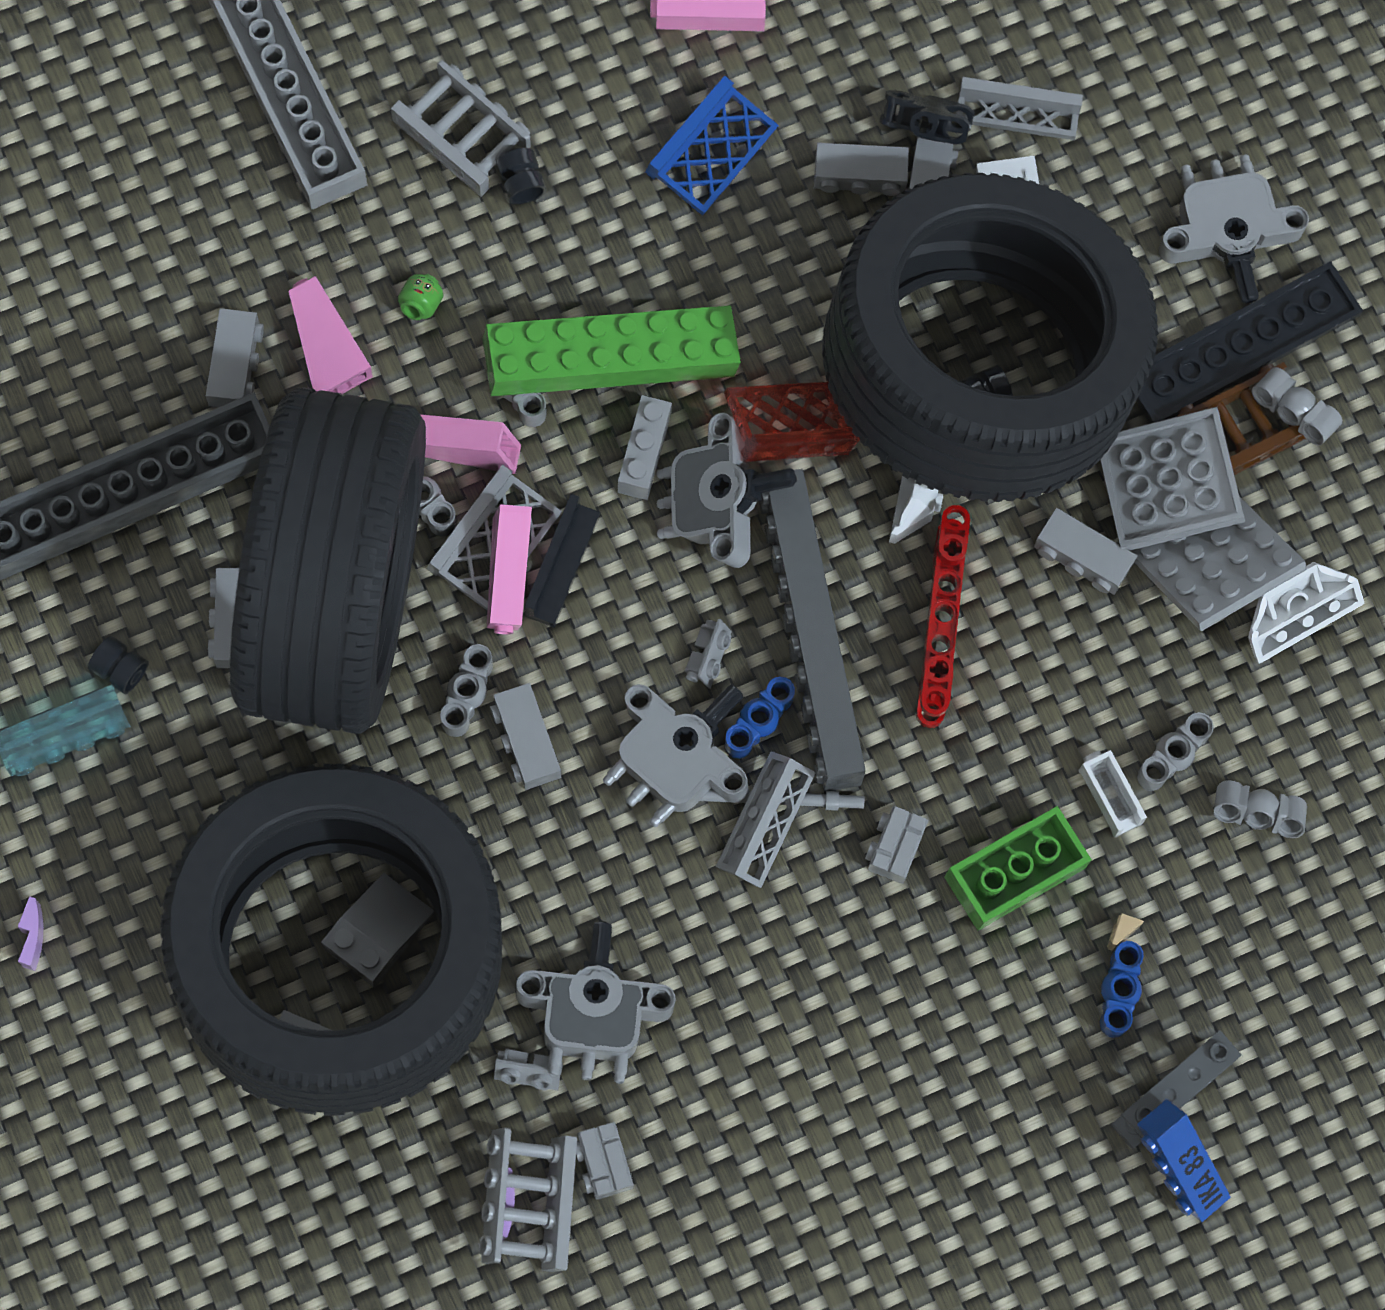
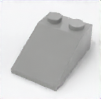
M383 873L345 912L321 943L325 951L375 988L435 911Z

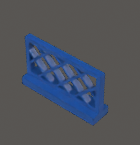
M726 76L719 81L653 158L645 171L652 179L655 180L657 177L702 216L779 126L733 88L734 83ZM731 98L742 106V116L726 115L725 105ZM721 111L722 117H715ZM759 120L768 128L763 135L750 136L748 121ZM743 121L745 136L729 137L727 122ZM709 123H722L724 137L708 138L707 126ZM702 133L703 139H697V137ZM757 141L755 145L751 148V142ZM746 142L747 154L744 157L731 158L730 143ZM725 143L726 158L710 159L709 144ZM704 144L705 159L689 160L688 148L691 145ZM684 154V161H678ZM732 163H738V165L733 169ZM727 164V178L713 180L711 165ZM706 165L708 180L692 181L690 166ZM685 166L687 181L675 182L667 175L672 167ZM713 185H720L714 192ZM692 187H709L710 198L704 205L693 197Z

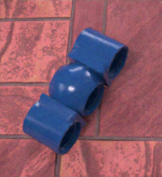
M780 676L773 678L768 683L767 688L760 692L759 698L752 699L744 704L735 725H732L726 732L724 746L729 756L737 759L745 758L750 754L753 746L760 742L761 737H766L776 730L783 712L790 708L793 703L795 688L791 680ZM780 688L788 693V697L784 700H777L772 696L771 692ZM755 712H763L768 717V721L762 724L756 723L752 720L751 715ZM736 735H742L747 739L748 743L744 747H736L731 743V738Z
M1133 941L1122 942L1113 951L1110 957L1111 967L1101 984V994L1105 1002L1102 1005L1103 1014L1100 1018V1028L1106 1036L1111 1038L1122 1036L1131 1027L1133 1022L1132 1012L1142 994V985L1138 977L1141 974L1140 965L1144 958L1143 950ZM1122 951L1130 952L1134 957V964H1123L1119 958V953ZM1122 982L1126 984L1129 989V995L1126 997L1119 996L1114 990V983ZM1112 1013L1120 1015L1123 1018L1124 1026L1122 1028L1113 1027L1109 1023L1108 1016Z

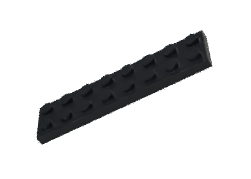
M1330 261L1156 354L1148 378L1136 401L1151 424L1168 420L1178 415L1177 412L1189 404L1196 405L1254 374L1264 366L1278 361L1361 316L1363 309Z

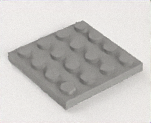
M1218 407L1120 431L1108 452L1101 458L1121 549L1130 551L1246 522Z
M1241 497L1240 501L1246 522L1130 551L1137 555L1134 563L1200 631L1212 626L1306 570L1305 560Z

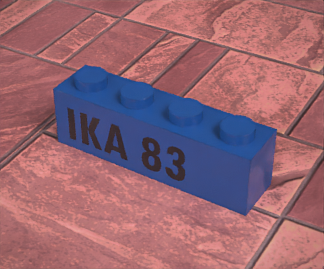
M1166 1099L1137 1123L1144 1136L1141 1138L1142 1144L1155 1156L1152 1162L1166 1176L1164 1184L1177 1196L1178 1199L1175 1201V1204L1186 1216L1192 1214L1200 1222H1203L1231 1198L1187 1114Z

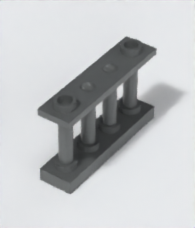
M1219 1030L1123 1112L1111 1126L1133 1150L1141 1143V1138L1144 1137L1137 1123L1166 1099L1180 1109L1241 1057L1242 1054Z

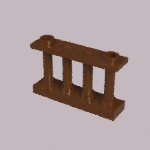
M1285 362L1274 366L1273 363L1268 364L1257 372V376L1197 406L1189 404L1177 412V417L1218 407L1222 426L1236 447L1235 455L1230 457L1234 475L1306 439L1303 434L1298 432L1300 426L1288 424L1289 427L1280 432L1278 429H1273L1252 394L1254 386L1272 368L1278 367L1285 371L1287 368ZM1240 398L1242 399L1263 435L1261 442L1252 445L1251 442L1247 443L1227 410L1226 405Z

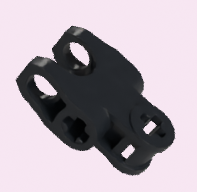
M899 90L886 91L884 114L880 117V123L895 129L909 130L920 138L955 145L966 142L975 112L969 106L937 96L919 97ZM897 104L900 105L898 115L895 114ZM962 111L967 115L968 119L953 112ZM951 121L957 122V123H959L961 126L954 125V124L951 123ZM947 132L960 133L961 135L952 137Z

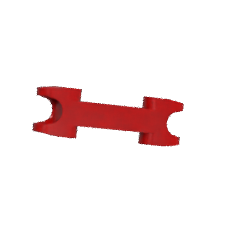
M951 505L943 511L936 533L930 602L916 708L918 722L927 728H935L943 722L951 697L965 554L970 527V514L964 507L959 505ZM953 512L959 513L963 516L964 523L962 524L956 519H947V516ZM948 581L953 584L954 590L951 592L943 591L939 587V583ZM945 611L950 615L951 620L948 622L939 621L935 613ZM941 641L946 644L948 650L937 652L933 649L932 643ZM922 710L929 716L939 718L935 721H928L923 717Z

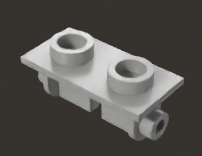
M718 619L717 622L706 620V623L701 625L695 646L696 648L704 649L703 653L692 651L685 668L687 673L685 678L687 680L697 682L700 679L710 689L714 679L720 673V662L724 651L728 649L731 643L732 631L721 619Z
M509 1049L498 1052L495 1064V1080H500L507 1084L534 1086L540 1090L551 1089L558 1091L563 1062L559 1075L553 1077L549 1075V1056L535 1054L533 1064L527 1063L528 1053Z

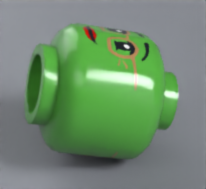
M414 274L408 278L398 295L401 311L413 320L428 319L433 316L444 296L443 290L435 277L429 274Z

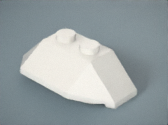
M902 476L889 543L895 544L932 520L934 511L940 512L944 494L938 493V490L935 488L933 490L928 489L927 485L916 484V480L912 478L907 479Z
M1312 562L1306 566V570L1260 596L1248 635L1256 662L1258 664L1262 663L1365 604L1358 579L1338 570Z

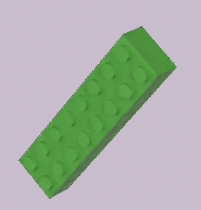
M731 305L486 324L482 338L491 396L734 377L741 363Z

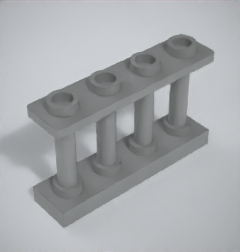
M441 60L437 64L440 79L413 106H406L400 100L391 107L392 121L482 197L489 190L488 171L496 164L500 156L507 153L516 144L522 148H530V132L523 123L519 121L515 123L509 118L507 111L502 105L497 102L493 104L488 100L480 86L466 81L463 78L462 72L455 65H448ZM451 86L462 98L435 125L431 124L429 126L421 119V114ZM473 105L485 117L457 144L453 143L451 145L444 139L443 133ZM495 124L507 136L480 163L476 162L473 164L466 158L465 153Z
M510 1128L493 1130L487 1142V1152L490 1157L489 1168L484 1177L487 1194L481 1213L482 1220L484 1221L483 1236L479 1241L481 1263H499L501 1261V1254L539 1258L542 1262L541 1271L557 1272L567 1270L577 1137L561 1136L551 1138V1144L548 1146L510 1141ZM509 1154L547 1159L549 1162V1175L547 1179L508 1174ZM507 1187L545 1192L547 1195L546 1210L541 1212L505 1207ZM504 1221L542 1225L544 1228L542 1245L502 1241Z

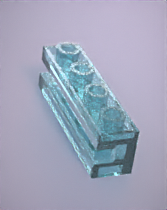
M110 685L1 730L0 755L10 776L15 774L17 776H24L33 772L35 766L47 762V764L56 763L65 757L64 754L75 749L77 751L87 750L93 747L95 741L104 737H107V739L116 738L125 732L124 729L130 727V724L113 685Z

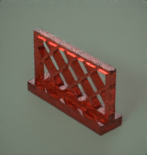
M829 382L727 388L724 392L745 444L744 448L740 451L744 462L846 455L860 441V438L852 433V427L847 426L844 417L840 415L838 405L834 404L832 394L829 391ZM824 392L828 405L814 397L813 394ZM795 394L805 402L802 407L787 398L788 395ZM763 396H770L779 404L777 408H774L761 398ZM737 397H743L752 403L751 409L748 410L742 406ZM808 404L823 413L820 419L805 410ZM782 406L797 414L795 420L780 412ZM756 407L771 416L769 422L754 414ZM826 416L836 421L839 428L834 429L825 423ZM803 418L815 426V429L807 430L798 422ZM776 419L790 430L782 432L772 424ZM750 421L764 430L763 433L752 435L748 422Z

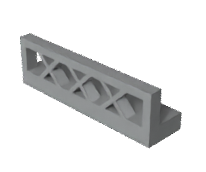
M963 77L958 103H977L983 110L974 116L972 125L1075 140L1083 95ZM998 107H1005L1013 116L1006 121L999 120L992 111ZM957 111V115L968 119L967 115L963 114L962 111ZM1029 111L1037 112L1042 121L1032 125L1028 124L1022 116ZM1058 116L1071 117L1070 130L1058 129L1052 120Z
M771 751L716 867L761 888L816 772L789 757ZM795 770L803 775L798 785L791 788L790 780ZM786 800L787 809L784 815L778 817L777 808L779 803ZM772 829L773 838L770 844L764 846L763 837L767 831ZM758 858L759 867L753 877L747 874L751 862Z

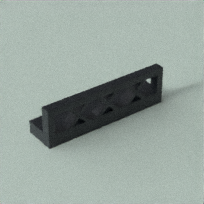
M570 495L525 604V617L554 628L600 518L599 511L580 505L579 496Z

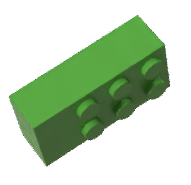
M1056 806L950 867L944 878L975 928L979 931L1083 871L1092 859L1059 807Z

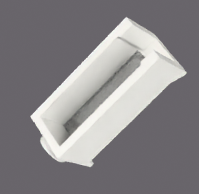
M1098 750L1083 759L1085 763L1080 767L1079 773L1083 776L1114 838L1142 825L1147 816L1112 751L1110 750L1102 754Z

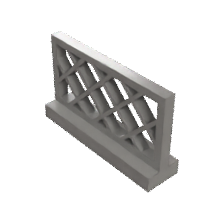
M504 465L500 467L426 568L435 576H441L487 611L488 601L477 593L475 582L489 580L490 575L474 577L472 560L489 558L490 561V536L492 535V530L489 531L487 518L491 513L497 511L498 507H495L501 499L502 505H507L505 493L511 485L520 490L524 498V504L514 506L543 507L552 514L546 523L533 525L531 517V544L528 547V557L562 512L513 476L512 471ZM528 497H529L530 499H532L533 501H535V502H534V503H529ZM482 524H483V525H484V531H483V532H477V531L479 530V528H480V527L482 526ZM534 529H541L535 537ZM485 536L488 553L471 555L470 540ZM465 549L466 556L459 557V555ZM467 561L470 578L457 579L448 570L455 562ZM470 582H471V587H472V589L469 588V587H468L467 585H465L464 583H470Z

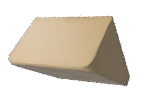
M1121 913L1115 920L1107 945L1108 950L1113 951L1120 943L1133 934L1144 921Z

